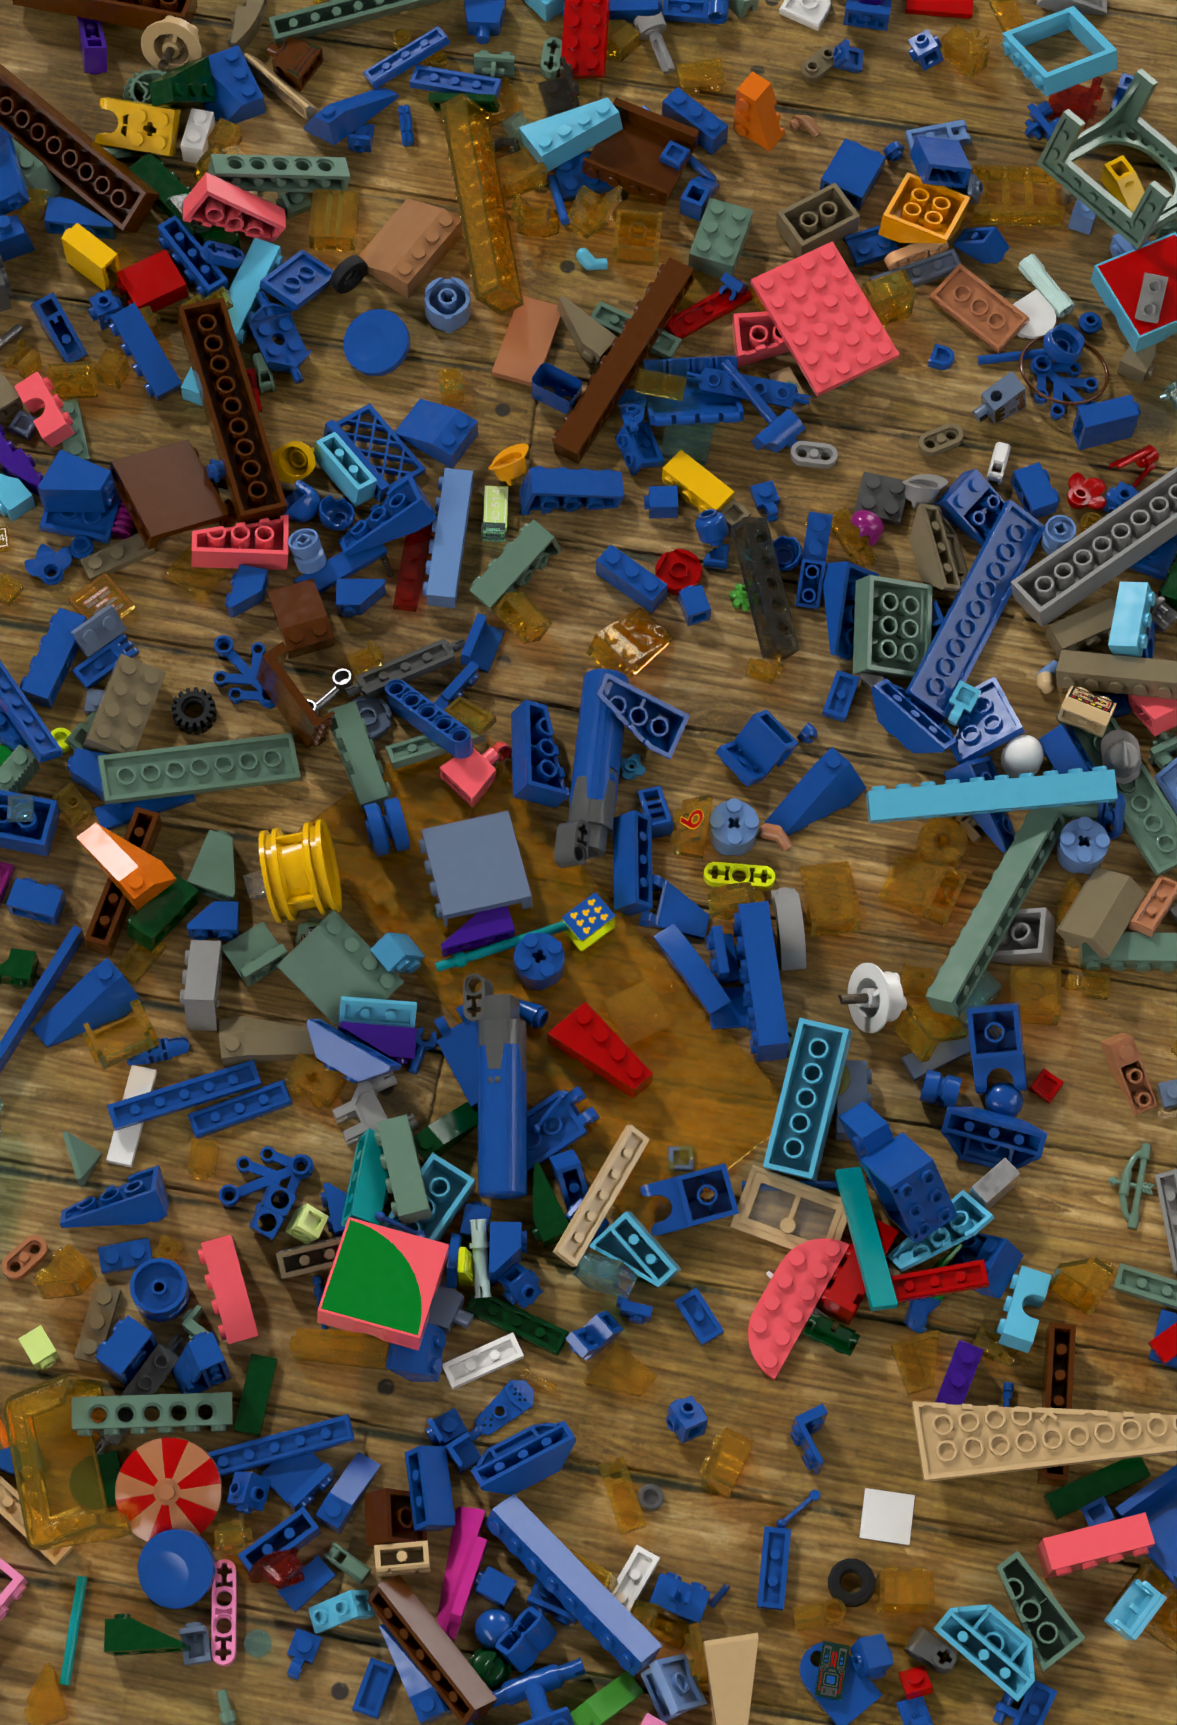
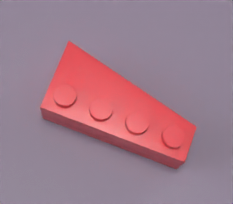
M207 172L182 203L183 221L190 223L194 220L202 222V226L210 228L212 225L223 227L227 232L240 231L244 232L245 236L273 243L286 229L285 209Z
M767 311L733 314L732 331L734 350L737 356V368L790 352Z
M289 515L280 516V519L269 520V518L259 519L257 523L246 525L245 522L236 523V526L228 528L219 526L192 531L191 567L238 569L239 564L266 570H287Z

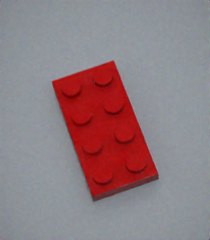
M565 0L560 77L562 80L605 78L610 0Z

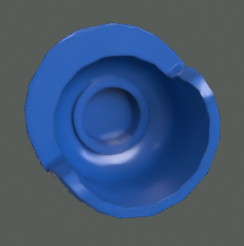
M296 480L294 485L297 489L285 498L287 511L284 515H289V520L294 522H308L318 513L320 497L313 487L304 483L303 480Z

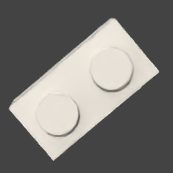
M191 108L180 145L183 161L202 165L206 164L216 130L214 112Z

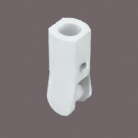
M1002 442L995 444L986 477L988 482L992 480L998 482V485L1001 484L1011 450L1009 444ZM992 469L1000 470L1001 473L992 471Z

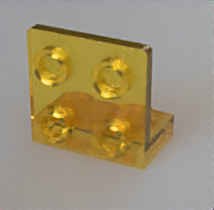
M584 185L580 187L568 215L570 222L565 226L586 239L593 234H598L604 226L608 227L613 221L614 215L612 213L622 199L620 194L623 187L618 185L603 197Z

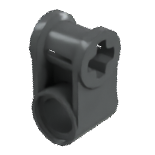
M917 1626L903 1649L910 1657L940 1674L949 1673L954 1668L957 1660V1654L951 1646L920 1626ZM944 1654L947 1655L948 1662L940 1664V1657H943Z

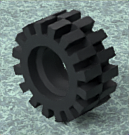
M194 687L192 692H190V688H186L185 694L180 691L178 693L179 698L175 696L173 699L174 704L171 706L176 726L182 732L185 729L186 734L189 735L191 731H194V735H199L198 730H202V733L207 732L206 727L212 728V722L216 721L217 715L215 702L211 694H207L204 689L199 692L198 687ZM192 704H199L204 709L202 715L197 718L187 717L185 710Z

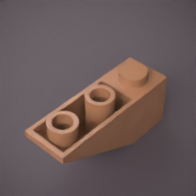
M1121 1032L1101 1041L1100 1045L1107 1064L1134 1115L1158 1106L1133 1036Z

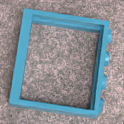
M1074 6L1002 33L1003 43H1001V47L1003 48L1004 55L1008 56L1014 66L1018 67L1024 76L1032 81L1035 88H1038L1045 96L1118 69L1117 49ZM1070 30L1093 54L1047 72L1024 46Z

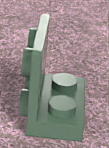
M264 922L257 924L222 946V951L247 988L279 969L277 965L288 955L285 946L278 944Z

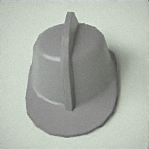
M933 474L912 476L902 481L905 484V497L912 502L913 508H918L920 504H933L937 499L940 489L947 486L948 480Z
M1125 730L1108 732L1101 741L1102 765L1107 766V770H1115L1116 783H1130L1141 772L1142 763L1138 741L1131 733Z

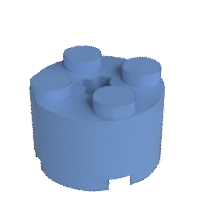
M440 277L433 280L427 286L424 303L428 322L445 333H452L454 330L464 326L471 316V297L468 286L456 277H451V279Z
M736 798L719 804L711 813L708 834L712 847L720 854L726 856H741L749 852L755 845L758 834L759 818L755 810L747 803Z
M1086 816L1069 822L1063 828L1057 842L1056 855L1060 865L1068 872L1074 874L1076 872L1090 874L1094 868L1100 867L1110 843L1106 830L1098 822Z

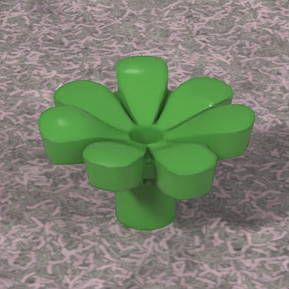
M749 581L745 585L736 584L735 590L729 593V598L735 599L732 607L738 609L742 605L743 611H750V604L753 606L759 604V599L757 598L761 595L759 589H752L753 584Z

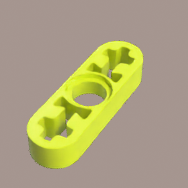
M711 862L706 865L703 878L706 884L712 887L767 891L774 886L775 872L768 866ZM713 870H717L719 874L717 879L712 878ZM726 870H729L728 880H725ZM736 871H742L746 874V879L742 882H737L733 879L732 875ZM751 872L754 873L753 882H750ZM762 874H767L766 877L768 879L766 883L761 882Z

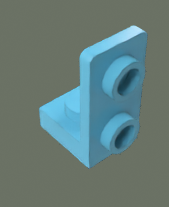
M349 1590L310 1607L309 1614L314 1632L316 1634L322 1633L350 1620L369 1619L375 1616L374 1610L366 1601L370 1596L369 1591Z

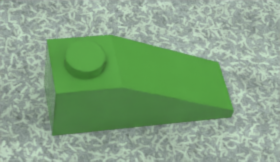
M626 1671L571 1712L574 1724L605 1725L641 1696L644 1691L631 1674Z

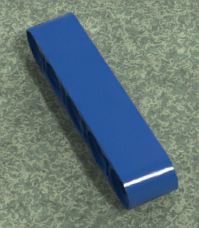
M394 679L385 685L388 706L393 712L454 757L464 759L472 755L474 749L471 734L466 726L406 682Z

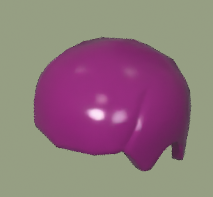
M863 509L854 512L851 516L850 522L859 528L860 537L869 536V545L875 546L884 533V524L881 518L875 513Z

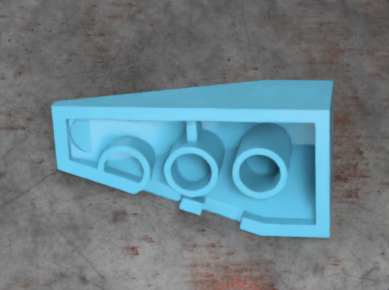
M962 1190L951 1199L958 1215L956 1218L916 1244L907 1237L886 1257L901 1272H904L976 1235L995 1217L967 1192Z

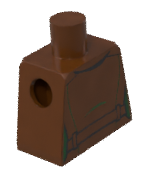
M293 37L287 38L282 46L271 42L266 51L267 55L273 57V71L300 92L324 61L321 47Z

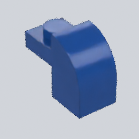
M606 1310L597 1313L583 1328L572 1331L565 1339L570 1343L571 1350L587 1361L607 1347L624 1329Z

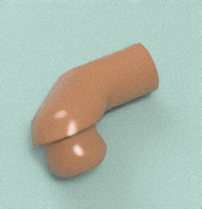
M769 823L760 826V836L767 840L776 841L782 851L787 850L793 845L781 826Z

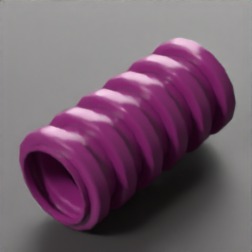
M121 502V507L118 510L119 514L116 515V521H114V527H112V534L120 539L132 537L135 524L123 502Z

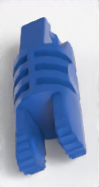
M184 1036L170 1039L165 1037L134 1045L125 1049L127 1064L141 1065L172 1059L173 1056L187 1053L190 1049V1041Z

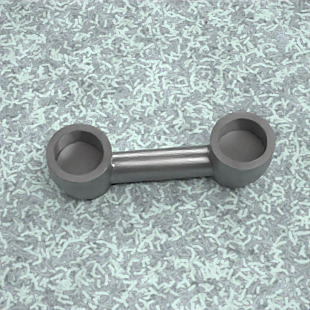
M339 669L335 671L332 676L335 686L318 701L314 702L307 699V702L318 717L319 711L340 693H345L344 688L353 685V678L349 670Z

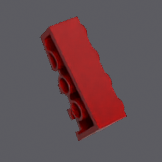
M586 1001L547 1033V1043L559 1048L573 1060L576 1059L585 1065L588 1070L602 1076L608 1083L633 1099L652 1084L653 1073Z
M875 1218L886 1258L899 1231ZM852 1243L844 1256L847 1258L844 1266H838L832 1278L835 1281L831 1289L827 1287L820 1300L824 1303L822 1307L823 1312L847 1325H850L866 1295Z

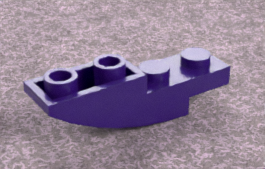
M0 424L1 471L8 477L18 478L29 492L40 496L37 487L43 479L42 473H36L34 470L36 465L30 454L25 455L22 448L16 450L10 440L6 442L3 437L6 434Z

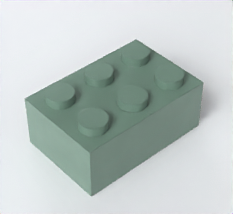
M709 198L689 253L688 266L695 271L722 278L725 272L734 276L752 226L753 210Z

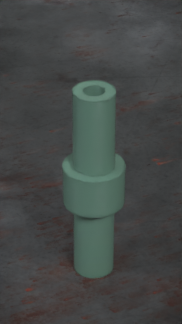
M227 1689L217 1691L221 1709L219 1714L221 1725H236L237 1717L235 1710L231 1708Z

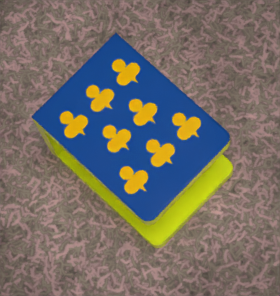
M595 892L562 917L563 922L569 928V930L563 932L577 949L583 952L615 928L616 915Z

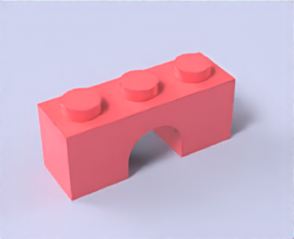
M37 371L14 386L23 404L32 413L45 408L43 414L33 422L42 439L51 448L75 434L71 426L74 421L67 411L64 412L61 407L64 406V403L58 394L54 395L52 390L55 387L48 377L43 378Z

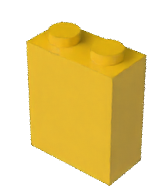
M76 223L72 228H68L61 237L67 263L103 291L111 290L115 283L118 282L116 272L121 270L118 254L80 224Z

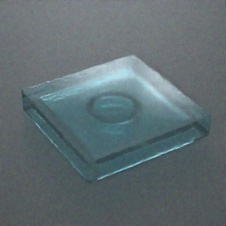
M695 423V425L676 426V424H672V426H666L661 448L663 458L672 459L682 450L699 464L706 465L714 424Z

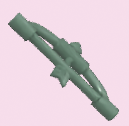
M1142 1143L1141 1149L1130 1157L1125 1169L1122 1171L1121 1180H1118L1116 1176L1108 1179L1112 1186L1120 1185L1118 1195L1120 1196L1121 1212L1128 1222L1127 1229L1136 1231L1138 1228L1141 1194L1154 1195L1151 1189L1155 1184L1144 1182L1146 1165L1150 1159L1152 1145L1148 1143ZM1139 1158L1141 1162L1136 1184L1131 1182V1170ZM1130 1187L1136 1188L1132 1213H1129L1127 1208V1197Z

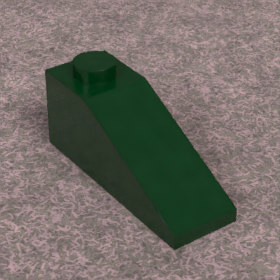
M468 1102L429 1124L413 1137L418 1159L422 1166L432 1152L441 1157L478 1127V1113Z
M539 1162L533 1164V1228L530 1230L535 1242H541L543 1248L559 1242L569 1222Z
M115 1614L114 1619H105L104 1652L112 1656L191 1651L190 1645L131 1618L130 1614Z

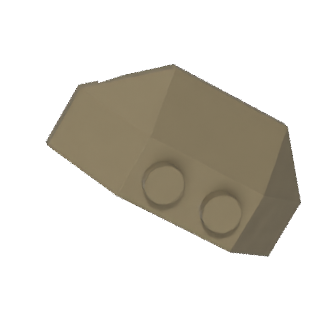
M920 504L917 508L909 537L920 578L922 581L939 589L958 592L961 590L968 572L957 534L949 521L941 514L942 510L939 506Z

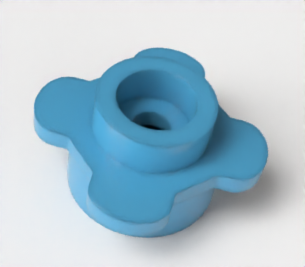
M634 753L629 758H621L620 768L622 769L624 779L630 780L637 778L639 775H644L646 769L641 765L640 755Z

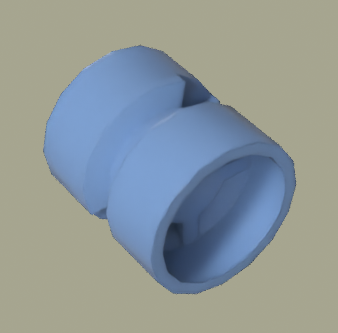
M1055 515L1047 521L1041 539V546L1046 554L1050 555L1075 537L1076 526L1073 520L1065 515Z
M305 528L291 534L288 539V545L298 571L304 574H311L321 570L325 566L327 559L317 532L313 529Z

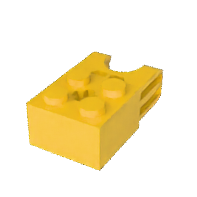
M109 97L100 98L101 108L110 110L117 116L118 127L112 133H98L95 137V142L101 145L166 156L175 155L181 109L152 106V104ZM152 123L153 127L156 128V132L153 133L149 130V126Z

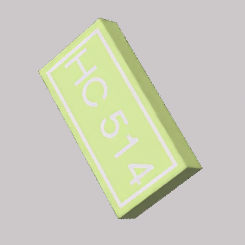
M485 486L483 532H507L508 486Z

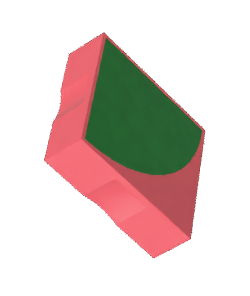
M348 1217L317 1310V1323L353 1333L369 1334L382 1341L419 1351L429 1320L431 1302L438 1291L447 1263L449 1244Z

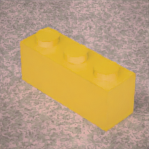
M682 450L662 468L663 483L666 486H677L678 493H680L683 500L694 504L700 513L709 509H716L717 512H720L734 499L735 491Z

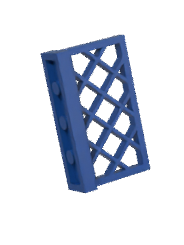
M370 403L337 422L332 419L325 423L324 437L336 432L377 479L374 497L379 503L387 498L386 493L393 486L406 477L412 475L415 479L426 471V468ZM369 413L373 417L374 423L360 421V417ZM345 425L356 426L355 434L344 432L341 427ZM358 427L372 429L371 437L358 435ZM375 430L385 432L388 435V439L374 438ZM356 440L370 443L369 450L359 449L355 445ZM372 443L386 446L385 453L371 451ZM388 448H399L402 456L388 454ZM370 457L384 459L383 467L372 465L369 461ZM386 460L400 462L399 470L386 468ZM403 463L412 464L416 470L413 472L402 471ZM384 473L398 476L397 481L388 484L383 478Z

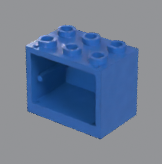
M903 1132L861 1159L885 1215L915 1244L958 1216L934 1160Z

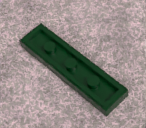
M474 1291L465 1311L474 1314V1318L508 1334L514 1333L515 1337L557 1357L566 1342L565 1338L569 1335V1331L492 1295L491 1297L475 1298Z
M1142 1457L1121 1459L1046 1494L1044 1498L1057 1521L1080 1510V1508L1102 1496L1106 1498L1149 1478L1151 1474Z

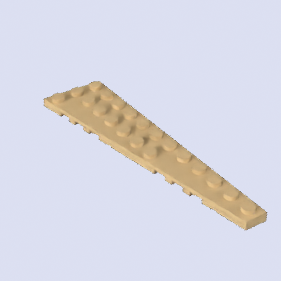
M916 1401L911 1403L923 1482L1177 1453V1415L1020 1406L999 1407V1405H953Z

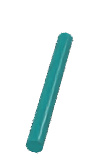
M77 1576L59 1681L61 1686H70L88 1579V1577Z

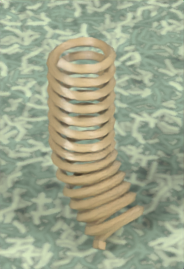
M1162 1110L1160 1114L1158 1113V1116L1164 1119L1177 1117V1110H1172V1112Z

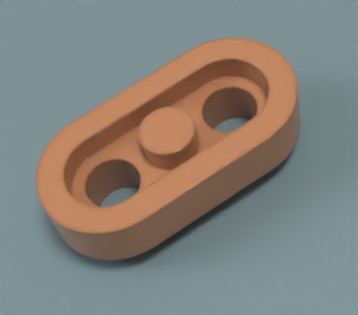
M31 1235L24 1239L3 1259L1 1267L4 1275L14 1281L24 1278L46 1258L48 1254L46 1241L38 1235ZM39 1247L40 1251L37 1254H32V1248ZM14 1265H20V1269L18 1271H12V1267Z

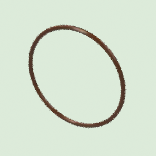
M1044 336L1029 342L1021 352L1019 368L1024 381L1035 393L1051 402L1062 405L1086 404L1097 399L1108 385L1109 371L1106 362L1100 353L1086 342H1084V346L1093 351L1103 364L1105 382L1100 392L1095 396L1078 402H1067L1051 398L1037 390L1027 379L1023 370L1024 354L1032 344L1044 339Z

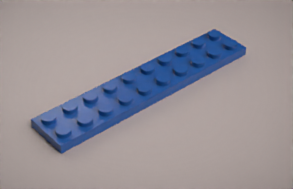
M1011 499L1005 502L970 568L961 590L958 591L905 694L941 720L947 719L953 705L949 704V700L960 680L966 682L1012 594L1011 581L1023 573L1044 533L1045 525Z

